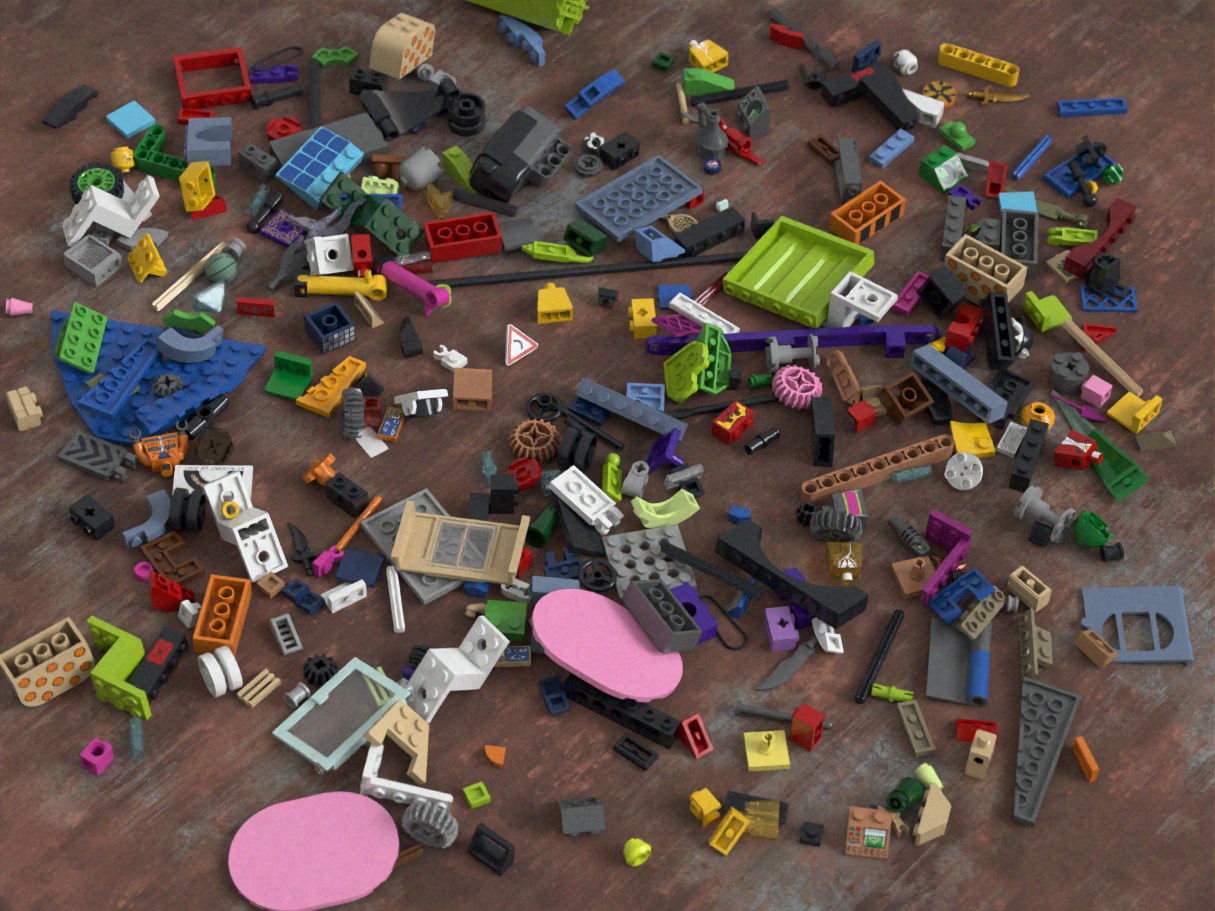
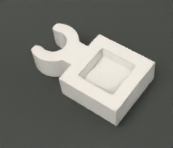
M444 345L439 346L441 353L433 351V357L436 360H441V365L453 373L454 368H462L467 364L465 356L454 349L448 352Z

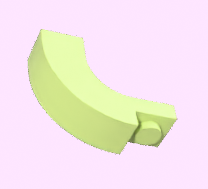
M683 489L661 503H648L638 497L631 501L634 513L647 528L676 525L688 519L700 509L693 494Z

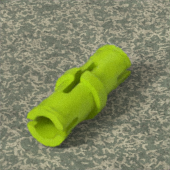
M874 683L871 696L889 699V702H893V700L906 702L912 700L914 692L897 689L896 686L888 687Z

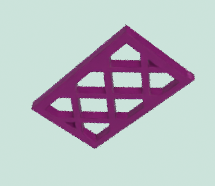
M681 314L655 317L651 320L674 337L700 334L702 330L701 326Z

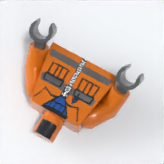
M185 420L186 425L184 428H179V421L176 422L180 435L177 432L141 438V442L139 441L140 429L136 428L137 437H133L130 430L128 436L129 439L134 441L133 447L137 459L146 467H150L152 472H161L163 477L171 476L173 474L172 469H175V465H179V461H182L188 452V435L185 433L188 429L187 421Z

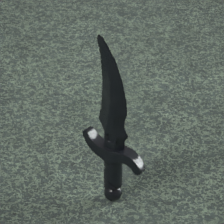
M288 523L287 525L294 536L296 551L300 554V556L291 555V560L295 563H303L306 575L311 577L313 575V568L310 561L317 559L319 555L310 553L311 549L308 548V542L304 534L298 527Z

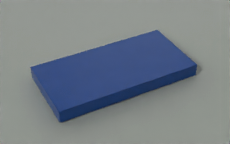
M1088 153L1080 157L1076 154L1044 174L1043 180L1068 199L1081 191L1078 182L1073 181V175L1067 166L1070 162L1078 161L1083 173L1086 174L1084 180L1094 182L1102 178L1104 167L1111 163H1114L1116 166L1117 163L1105 154L1103 157L1098 156L1101 168L1096 170L1095 166H1091L1085 169L1081 158L1087 156Z

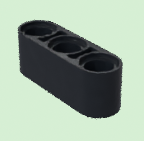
M470 493L468 519L488 521L489 494ZM470 530L468 538L470 541L487 542L488 532Z

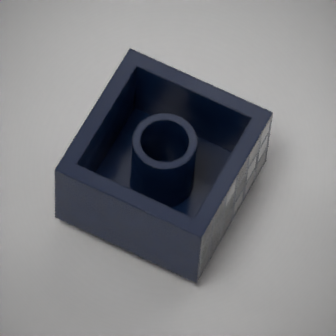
M337 301L304 315L305 331L323 354L356 340L355 324Z

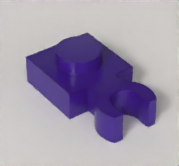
M960 183L948 194V196L965 197L966 204L970 210L974 211L976 204L981 205V198L973 196L974 192Z

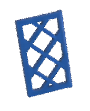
M1079 286L1083 312H1137L1135 287H1128L1131 294L1129 296L1125 295L1123 297L1124 300L1120 303L1112 299L1114 296H1108L1105 293L1101 295L1104 300L1099 303L1094 299L1097 294L1092 293L1089 296L1084 291L1089 289L1086 286ZM1119 288L1113 289V291L1117 293H1121L1120 291H1123ZM1090 301L1093 304H1095L1096 307L1087 306L1086 303ZM1109 301L1115 307H1105L1104 304ZM1129 302L1133 307H1124L1123 305Z

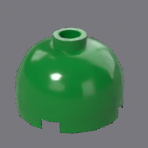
M1083 510L1077 516L1073 525L1074 534L1077 537L1076 541L1083 547L1086 545L1091 548H1098L1108 542L1113 533L1112 531L1108 533L1106 530L1108 525L1093 512L1087 514V510Z

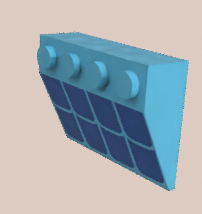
M320 126L275 176L317 210L322 204L319 200L338 173L341 171L348 176L362 161L364 153L350 141Z

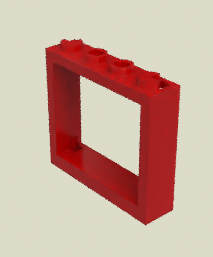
M242 47L173 56L182 108L202 109L251 102L250 95H252ZM240 65L244 86L186 94L182 72Z

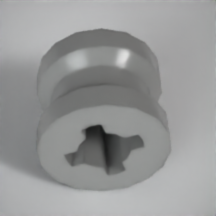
M232 238L229 241V245H226L223 249V252L231 255L237 261L246 250V245L242 240Z

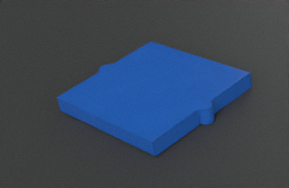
M658 285L659 295H657V299L659 300L660 310H673L669 307V302L679 292L693 299L690 285Z

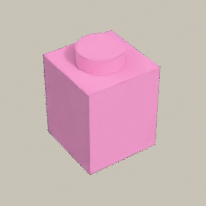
M1093 375L1089 380L1083 382L1081 398L1100 409L1110 398L1113 385Z

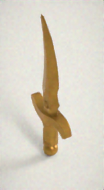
M992 86L986 87L984 92H966L968 98L983 99L984 101L981 103V106L987 105L988 100L1012 102L1029 97V94L989 93Z

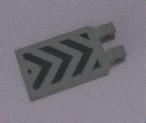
M80 430L76 432L57 456L59 462L106 481L111 477L122 483L126 481L128 475L125 474L127 470L121 467L120 464L133 470L138 466V462L135 461L137 456L128 452L127 449Z

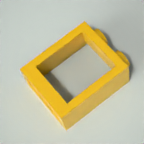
M209 161L191 162L179 177L186 211H201L205 209L215 196V189Z

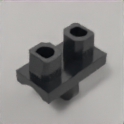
M1087 135L1082 137L1083 143L1076 145L1075 148L1079 157L1088 153L1087 156L1081 158L1085 169L1091 166H1095L1096 170L1101 168L1098 156L1103 157L1105 155L1104 153L1107 150L1105 143H1098L1096 141L1094 146H1092Z

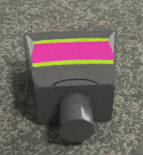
M862 488L833 494L831 504L821 506V511L832 509L852 513L853 516H857L862 520L863 529L867 527L868 514Z

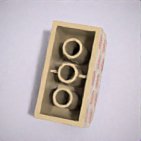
M404 13L398 14L382 25L377 31L372 45L369 68L396 79H401L432 56L435 26Z
M967 234L946 254L944 265L968 292L965 298L981 306V302L990 292L1007 294L1009 303L1023 288L1027 272L1026 266Z
M70 617L0 654V668L20 701L30 707L41 705L83 682L90 676V672L95 666L94 658L86 640Z

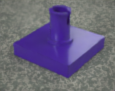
M676 427L653 443L646 461L649 466L648 475L667 462L674 468L682 465L684 459L674 453L681 431Z

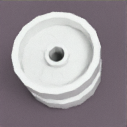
M224 645L216 648L214 656L208 652L198 656L201 675L213 697L217 698L224 695L226 687L232 691L242 687L243 681L238 664L227 646Z

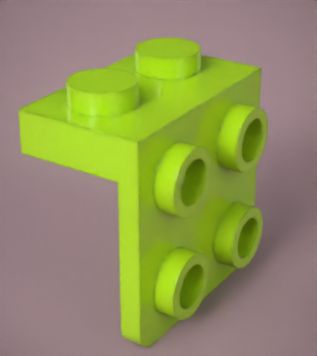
M1033 291L1025 294L1023 309L1041 333L1062 326L1063 322L1068 318L1072 320L1071 315L1056 296L1051 295L1039 300Z

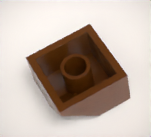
M914 371L885 386L877 395L897 426L912 419L934 403Z

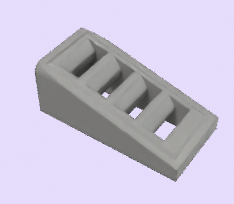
M289 613L269 620V627L284 656L303 650ZM286 625L285 628L278 630V627ZM289 631V634L281 636V633ZM292 637L293 639L290 641L283 642L284 639ZM295 643V647L286 649L285 646Z

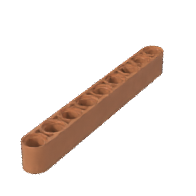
M940 435L805 481L802 484L800 501L801 503L811 501L816 505L830 500L833 494L865 488L947 460L952 456L955 440L950 435Z

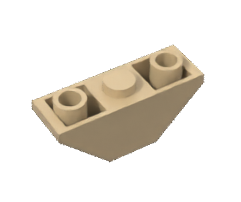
M933 782L930 790L926 789L923 802H926L925 807L921 806L918 818L921 819L920 824L916 823L914 827L915 845H921L945 833L951 804L937 784Z

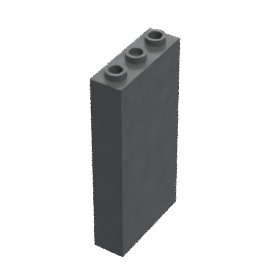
M367 112L322 126L350 141L364 153L362 161L356 168L372 164L373 154L388 155L390 150L388 142L383 139L381 130L376 128L374 119L370 118ZM320 126L269 141L270 155L277 160L278 170L290 160Z

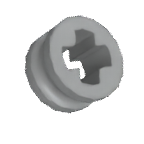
M1008 595L1006 612L1014 611V613H1017L1019 596L1011 597V595Z

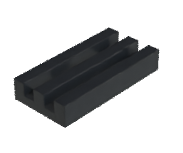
M627 733L613 746L615 752L644 771H647L649 766L654 764V760L659 758L658 753ZM640 751L648 755L650 758L640 753Z

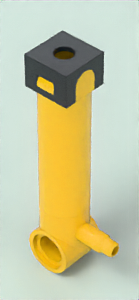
M369 269L365 271V278L309 276V272L296 271L294 292L295 297L308 298V294L354 296V293L358 291L363 296H369L371 299L379 301L386 297L388 281L382 275L372 276Z

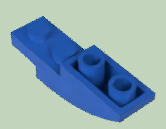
M613 69L580 91L564 108L577 120L598 102H602L626 81Z

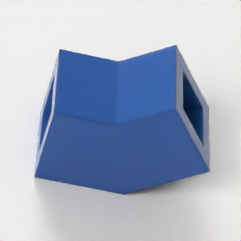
M733 505L728 513V521L736 525L747 519L751 520L749 507L740 508Z
M466 581L464 588L468 595H475L483 599L490 583Z

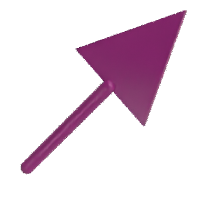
M1050 393L1051 397L1081 410L1080 417L1108 422L1085 403L1081 407Z

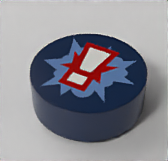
M709 158L705 160L703 169L707 174L716 175L721 171V162L718 159Z

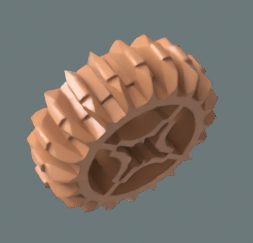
M527 418L526 422L520 420L519 425H514L513 429H511L508 443L514 457L518 459L529 457V459H535L542 464L543 460L548 462L550 458H554L555 453H558L560 439L558 431H556L555 426H551L550 421L544 423L543 419L537 421L534 418V420L530 421Z

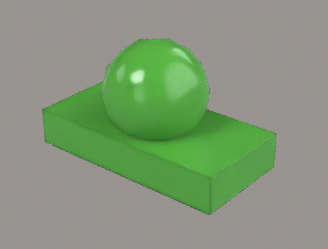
M950 121L939 128L938 132L961 151L975 144V139L966 133V126L962 122Z

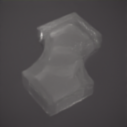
M424 250L396 256L394 259L397 265L430 259L431 255L430 251Z

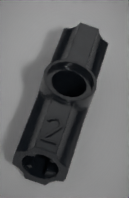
M219 394L206 405H201L196 409V414L187 422L188 429L185 433L188 435V441L196 439L204 430L214 426V420L230 406V401L225 395Z

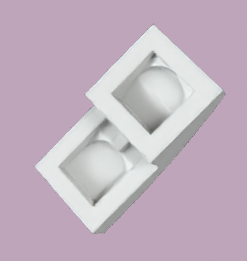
M812 619L814 632L822 648L826 652L843 654L840 634H835L834 628L820 619Z

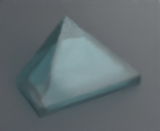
M221 280L193 295V309L195 311L221 313L226 296L225 281Z

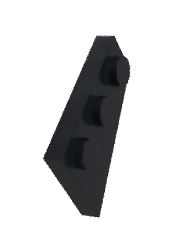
M920 378L919 380L934 401L932 405L925 409L934 425L950 423L953 417L948 394L927 378Z

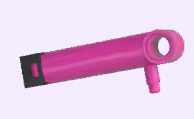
M387 254L373 258L371 274L373 276L382 275L390 282L425 301V316H430L432 309L449 303L450 294L445 287L437 288L395 264V259Z

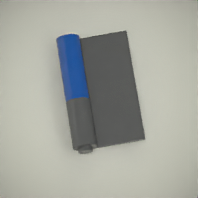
M932 617L925 697L977 708L986 706L988 701L992 622L990 621L977 638L972 641L963 631L960 632L955 627L958 622L951 621L949 624H946L942 619Z

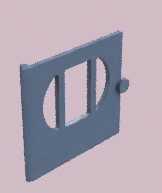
M1181 586L1082 588L1085 617L1081 620V625L1084 629H1092L1105 641L1102 635V626L1109 617L1115 616L1120 650L1114 649L1119 656L1110 663L1185 662V665H1190V662H1194ZM1122 615H1149L1154 650L1127 651ZM1155 615L1164 618L1173 630V640L1165 649L1160 648Z

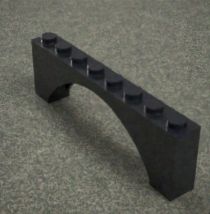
M749 519L717 537L716 554L835 630L866 611L869 594L854 585L851 587L819 586L795 579L776 568L764 555L760 546L763 528Z

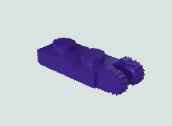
M287 64L285 67L275 66L266 71H255L250 67V83L294 82L299 78L297 73L298 66ZM255 67V68H257V69H263V68H266V67Z

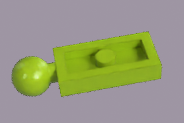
M610 453L605 458L606 464L603 465L602 491L615 503L621 501L622 470L617 468L620 464V457L616 453Z

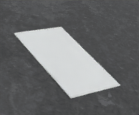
M370 426L364 428L361 438H356L357 442L371 458L389 449L381 439H377V434Z

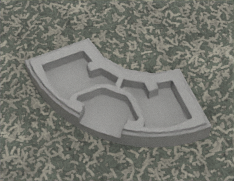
M156 228L136 229L131 238L125 235L120 236L117 239V244L132 251L144 234L148 233L155 247H158L168 237V232Z

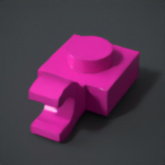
M335 545L329 551L325 550L313 562V575L320 578L328 573L332 568V562L342 560L344 551L342 550L339 554H335L337 552V546Z

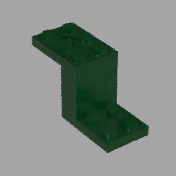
M341 171L319 199L356 233L369 234V236L375 237L401 260H404L424 233V230L386 197L369 195ZM343 192L347 194L345 202H342L340 199V195ZM399 229L403 231L401 239H398L396 236Z

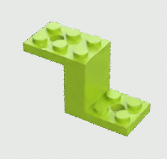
M91 615L87 620L93 645L99 650L104 649L108 651L90 672L97 697L103 702L108 701L119 710L124 709L130 712L135 718H142L148 721L152 714L145 691L128 683L145 657L141 639Z

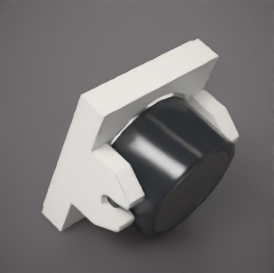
M446 389L417 391L395 396L394 402L395 404H402L404 414L409 415L410 418H422L437 415L442 409V397H447L448 393Z

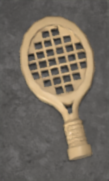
M666 214L661 217L667 221L669 229L675 234L685 230V228L698 224L693 217L686 214Z

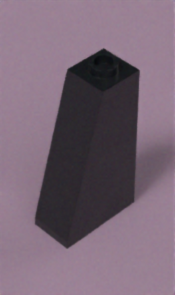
M891 68L860 77L856 86L857 89L897 130L909 131L915 127L918 116Z
M811 397L810 417L813 466L832 467L835 429L831 398Z

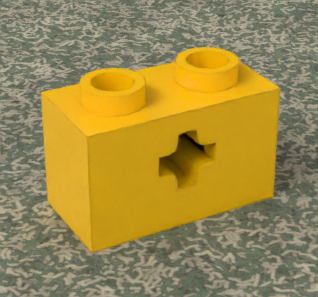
M653 298L631 299V307H628V318L632 319L629 320V330L633 331L634 339L656 336L657 325L651 321L652 318L656 317Z

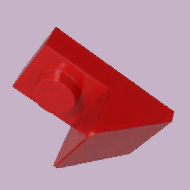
M989 162L986 197L998 198V193H1004L1008 163Z

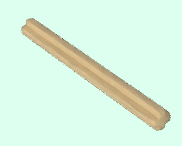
M221 241L151 303L152 309L156 312L160 311L205 271V264L211 255L223 252V249L228 244Z
M1068 318L1063 322L1062 327L1123 387L1137 397L1142 395L1143 389L1071 319Z

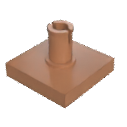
M928 555L891 564V571L904 599L923 595V586L935 573Z

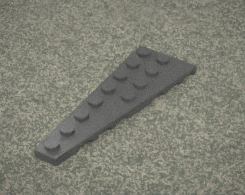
M1025 676L1022 682L1013 820L1033 827L1082 696Z

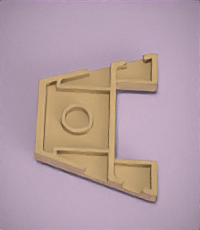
M400 699L394 702L363 736L375 747L382 745L385 735H388L412 756L407 775L421 785L426 782L429 724Z

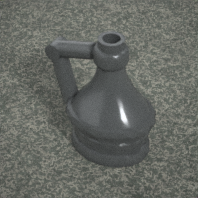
M704 102L697 104L696 109L699 120V129L695 134L697 152L704 160L715 158L721 161L725 155L728 138L719 127V112L717 110H709Z

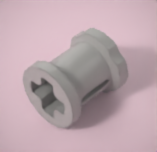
M298 682L292 691L286 692L283 695L286 703L293 709L297 708L298 703L304 698L311 696L310 690L302 682Z

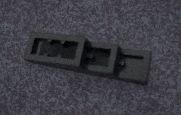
M85 84L76 88L49 111L42 119V124L58 129L75 120L77 112L87 108V102L98 96V90Z

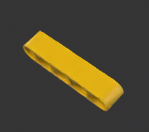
M948 43L940 46L938 63L942 66L1007 87H1013L1017 84L1019 67L1014 64Z

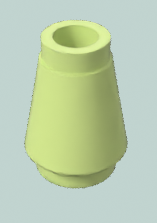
M927 763L921 765L914 772L916 780L930 790L932 782L936 783L940 790L943 789L944 786L941 784L934 769Z

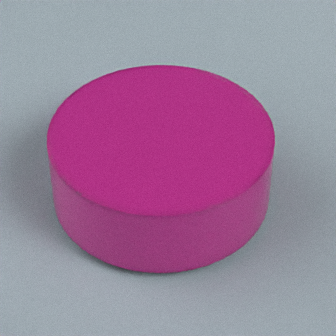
M149 562L138 563L134 568L135 578L141 582L149 581V572H154L153 566Z

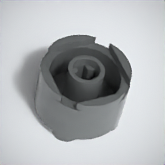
M1065 352L1054 356L1048 377L1049 384L1054 390L1056 388L1064 395H1074L1081 391V386L1087 380L1089 365L1083 358V354L1079 352Z

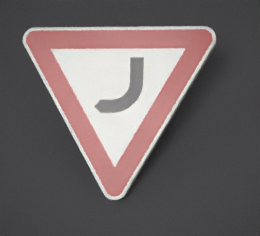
M508 324L505 364L511 365L538 348V344L513 325Z

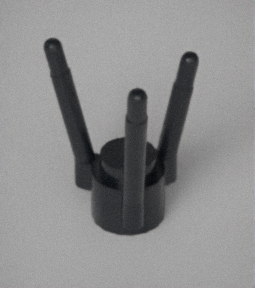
M819 46L815 47L814 72L807 76L804 64L800 65L805 85L813 90L822 87V82H824L828 72V68H825L822 77L818 73Z

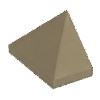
M1171 430L1134 436L1140 452L1171 448L1177 445Z

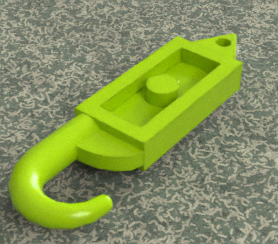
M534 241L532 244L522 246L523 251L532 255L533 258L540 260L585 264L591 262L594 257L589 255L587 257L577 256L576 252L567 245Z

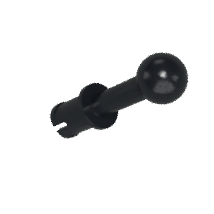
M1078 161L1070 162L1067 166L1073 175V181L1078 182L1084 194L1083 203L1087 207L1095 206L1097 197L1090 192L1084 180L1086 174L1083 173Z
M275 192L272 198L264 203L265 209L255 220L247 223L246 229L249 233H258L261 229V223L270 213L274 214L276 212V208L284 201L281 193Z

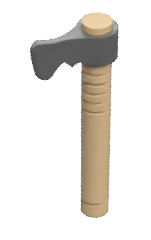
M678 82L676 89L681 111V122L683 124L690 122L699 123L698 116L693 117L688 113L683 84Z

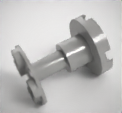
M809 334L808 346L802 348H791V345H778L775 336L766 338V342L769 343V347H765L767 368H771L768 371L769 373L776 374L779 370V364L792 363V359L808 358L811 371H815V368L820 365L819 354L816 355V347H818L817 336Z
M1037 485L1030 486L1021 496L1019 501L1022 503L1020 508L1016 506L1014 517L1020 521L1026 520L1029 516L1038 521L1042 519L1054 526L1050 540L1058 544L1062 540L1064 532L1073 527L1075 521L1073 517L1076 511L1073 508H1069L1060 517L1049 510V504L1041 500L1043 489Z

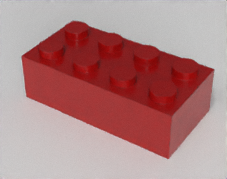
M494 212L423 222L424 240L431 263L502 252V235Z

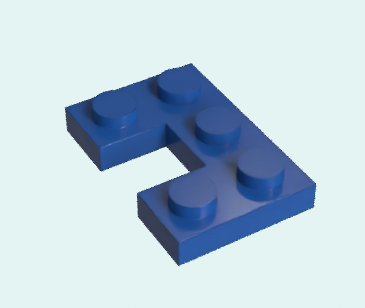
M974 567L938 592L933 600H929L928 605L946 624H949L963 614L960 607L956 604L958 601L971 593L980 602L996 590Z

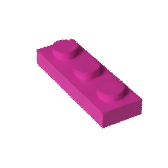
M918 271L898 295L897 301L892 305L891 309L908 316L920 301L921 297L917 294V291L929 275Z

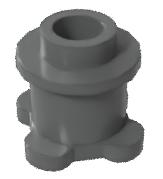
M595 132L589 134V137L582 140V149L587 154L599 153L600 147L605 140L603 137L597 136Z

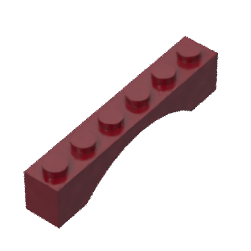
M1117 198L1108 210L1106 232L1091 243L1074 247L1066 256L1063 270L1081 279L1087 273L1090 274L1096 256L1104 253L1107 254L1111 244H1115L1119 235L1125 233L1129 223L1132 224L1134 222L1136 206Z

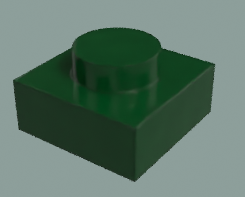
M659 52L652 61V67L668 72L675 62V57Z

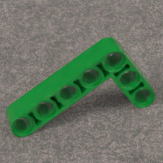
M153 125L134 151L135 168L140 172L180 183L179 177L188 167V162L182 158L161 153L166 145L165 129L161 125ZM210 167L213 185L215 187V170L212 167Z

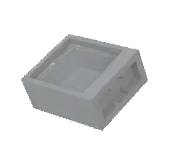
M90 234L80 239L78 243L63 254L65 267L95 287L99 286L122 267L121 254Z

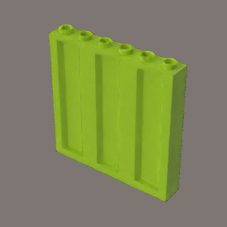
M781 216L723 278L724 293L817 329L828 317L831 292L850 271L864 277L874 265V251Z

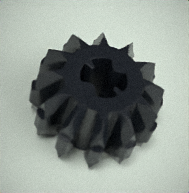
M325 653L322 656L315 654L314 658L308 657L307 662L304 663L303 677L307 679L309 685L314 683L316 688L319 685L323 686L337 674V664L333 662L332 656L326 658Z

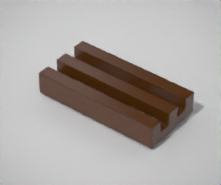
M821 134L807 142V146L829 165H832L833 161L835 162L840 159L838 149Z

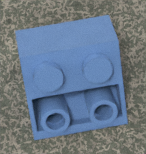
M651 225L635 230L636 250L652 262H660L662 259L677 257L679 254L685 253V249Z

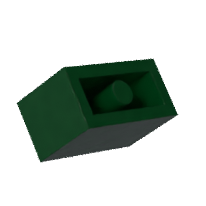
M579 219L567 224L563 240L592 257L604 251L608 236Z

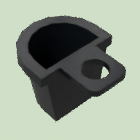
M1110 254L1096 256L1090 274H1087L1085 277L1087 289L1099 296L1104 292L1116 298H1123L1128 294L1129 288L1118 283L1121 279V259ZM1119 288L1122 289L1123 292L1117 293L1113 291V289Z

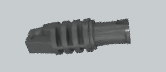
M893 515L895 520L891 517L888 520V524L898 532L899 539L919 557L928 555L931 549L924 538L911 525H906L898 515Z

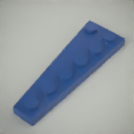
M145 338L129 355L121 360V364L117 368L114 367L106 378H102L94 389L91 388L78 401L77 407L113 420L160 354L156 349L157 342Z
M235 367L228 368L217 375L210 376L183 390H178L167 397L133 411L134 418L152 434L170 423L169 420L175 416L180 418L185 415V411L189 408L196 409L201 406L200 404L203 400H211L243 382V374Z

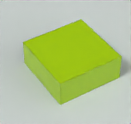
M483 782L463 788V794L471 809L491 802V797Z

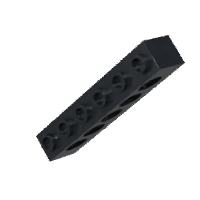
M573 673L564 682V691L568 699L668 750L671 749L679 737V720L643 702H636L635 699L626 697L625 699L614 697Z

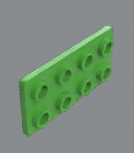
M74 302L69 318L61 326L54 355L69 365L93 374L107 317Z

